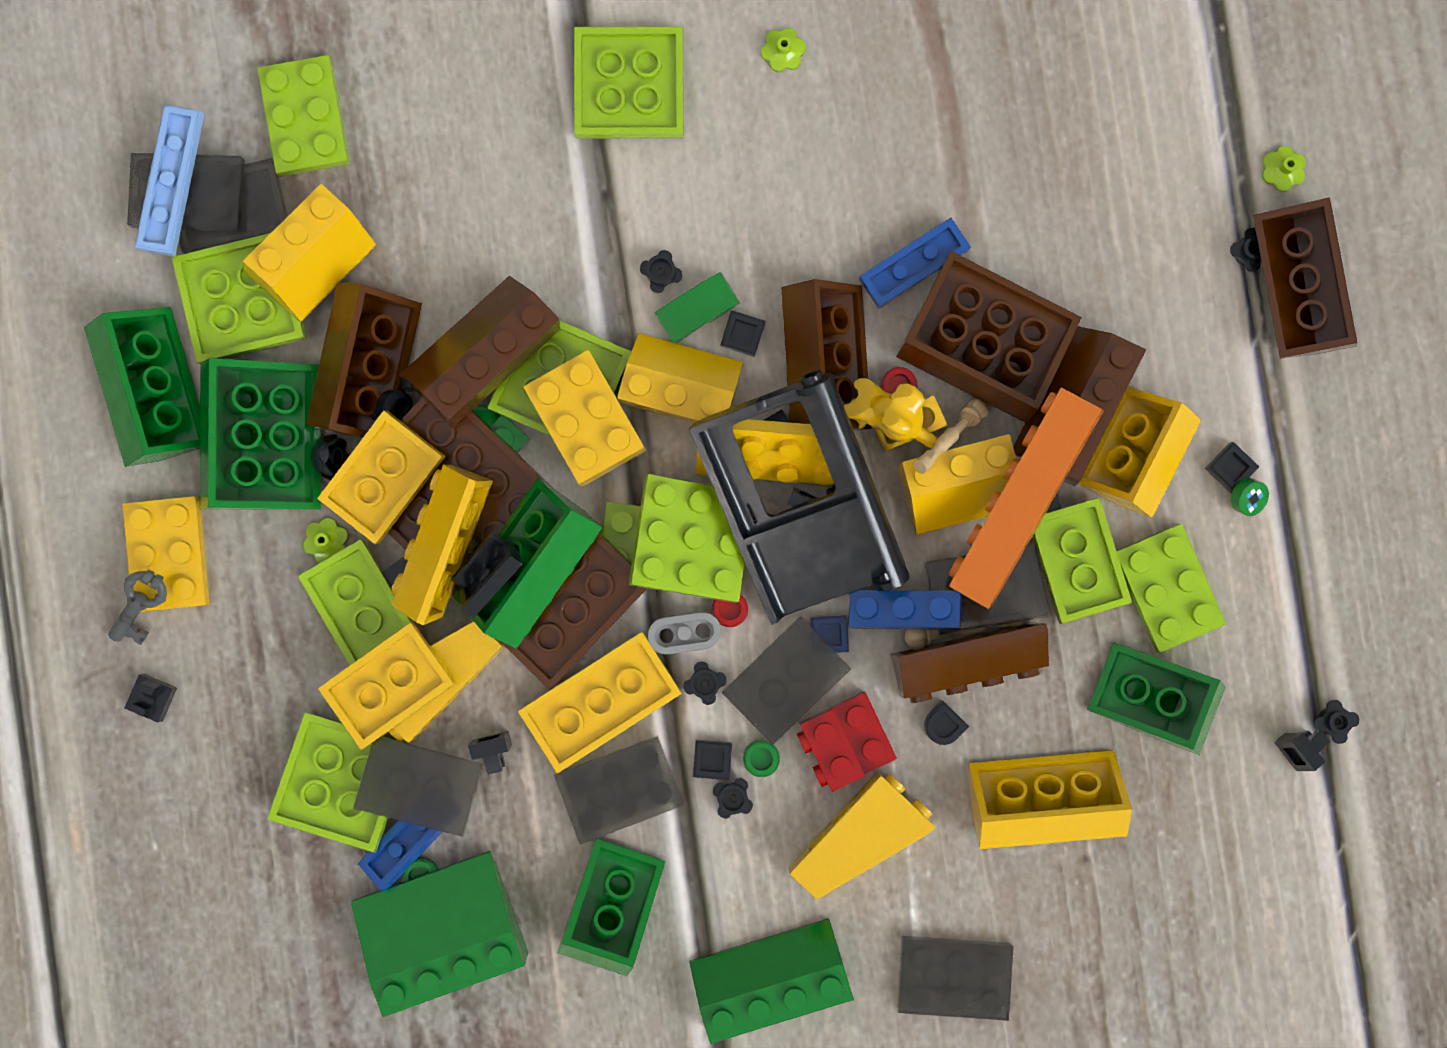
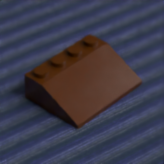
M950 251L896 357L1026 423L1039 410L1082 317Z

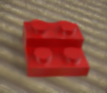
M865 691L799 722L803 731L796 735L805 754L813 751L818 765L812 768L821 787L829 785L832 792L865 777V774L897 759Z

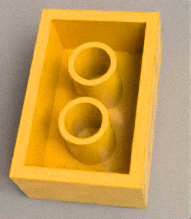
M589 350L523 386L580 486L584 487L646 451Z

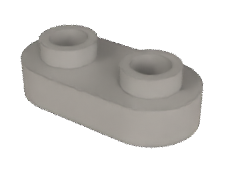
M706 612L664 617L656 620L650 626L648 641L652 648L660 654L708 649L719 640L721 627L716 617ZM701 623L707 624L710 628L709 635L699 637L696 634L697 625ZM665 628L670 629L674 634L673 640L668 643L660 639V632Z

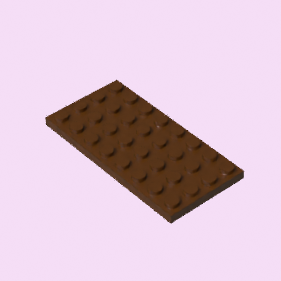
M421 398L400 420L446 456L436 470H441L443 465H454L493 480L471 541L477 539L482 543L490 533L494 532L498 535L537 478L549 484L473 410L451 428ZM436 470L388 532L405 550L411 539H416L420 525H417L418 515L424 504L429 505L433 491L430 490V483ZM599 532L594 542L588 547L574 567L573 572L566 578L554 595L551 603L546 606L517 649L503 642L501 643L551 690L648 588L628 585L632 563ZM465 555L463 564L469 558L467 555ZM456 583L451 593L453 597L460 589V586Z

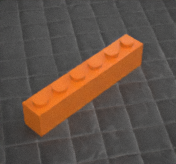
M1062 387L1058 394L1051 392L1041 408V412L1046 415L1040 426L1032 425L1022 442V445L1027 447L1020 461L1015 458L1011 461L1003 478L1008 480L1002 493L994 492L985 508V511L990 513L983 526L978 523L976 524L966 542L971 545L970 550L965 558L958 556L948 575L953 578L949 587L988 609L995 603L1104 412L1103 409Z

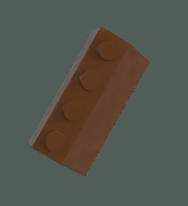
M1330 197L1253 215L1280 359L1317 355L1357 347L1358 342Z
M508 276L400 374L443 420L453 428L560 330V319L532 290L511 276Z
M812 279L781 287L788 386L800 382V377L804 374L820 369L823 374H832L843 405L849 404L852 399L858 397L854 382L860 378L868 379L862 285ZM798 401L789 403L790 423L811 424L802 403ZM849 418L853 431L872 429V426L869 424L859 429L858 422Z
M337 283L306 426L357 438L365 436L375 423L372 420V416L380 395L387 390L402 391L400 373L409 365L422 303L362 283Z
M1078 326L1039 410L1024 424L1013 446L1016 458L1020 460L1027 447L1022 445V442L1031 426L1039 427L1046 414L1041 412V408L1051 392L1058 394L1062 387L1104 410L1064 482L1075 487L1081 481L1147 349L1113 333Z
M1028 622L1021 626L1006 627L931 644L917 650L909 649L891 653L900 697L903 699L910 698L911 703L931 700V693L946 690V695H954L968 691L967 685L981 682L982 687H989L1004 683L1003 676L1017 674L1018 679H1024L1040 675L1039 668L1049 666L1047 624Z

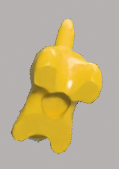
M860 378L854 382L858 397L852 399L844 407L848 418L858 422L859 429L869 424L874 428L880 429L891 440L902 442L913 438L931 449L934 447V442L937 440L936 436L922 427L924 419L922 407L925 399L915 386L908 383L900 384L896 391L890 394L869 379Z

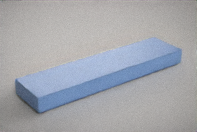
M164 104L135 242V248L140 251L176 256L204 120V114L199 110Z

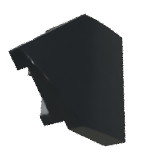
M494 532L490 533L482 543L477 539L470 541L466 552H468L466 555L469 558L451 578V581L462 588L460 591L462 611L473 618L522 565L516 545L508 539L504 540Z

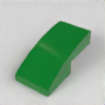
M719 272L657 310L655 314L672 342L678 343L706 323H712L740 304L722 272Z

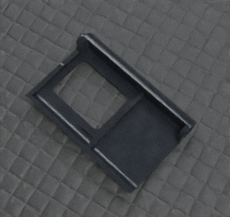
M820 369L804 374L800 377V382L707 416L689 427L690 434L771 625L778 623L786 615L870 585H874L877 591H889L902 586L910 578L901 550L886 516L832 374H823ZM798 401L805 408L836 489L829 495L777 514H769L764 507L732 428L736 423Z

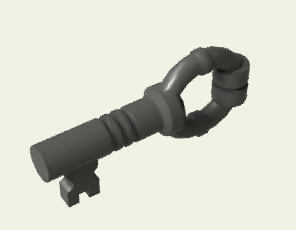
M148 569L147 571H137L125 578L124 592L127 596V605L109 631L108 636L110 639L119 642L125 636L133 638L134 642L142 645L149 632L142 628L138 629L133 622L140 611L146 608H154L166 601L167 587L163 582V576L159 574L154 575L155 572ZM141 580L140 582L146 585L151 583L149 587L158 590L155 598L149 599L144 593L134 591L133 586L136 584V581Z

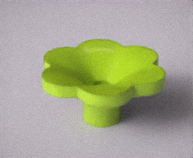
M785 28L781 32L772 30L766 35V44L761 49V56L765 61L770 62V67L775 72H783L786 68L796 70L801 65V56L806 51V44L802 39L797 38V33L792 28Z
M1281 146L1276 152H1269L1264 156L1263 165L1265 169L1262 172V179L1267 184H1274L1276 190L1285 192L1292 185L1297 186L1304 181L1305 173L1303 168L1306 165L1305 157L1294 153L1291 147Z
M324 518L320 523H311L307 526V538L303 543V548L306 553L314 555L315 560L321 563L346 548L344 543L349 538L348 531L343 527H338L334 519ZM322 537L325 539L324 543H321Z

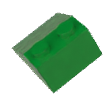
M1113 642L1087 710L1200 756L1226 687L1219 679Z
M596 838L557 954L628 976L636 961L666 861Z

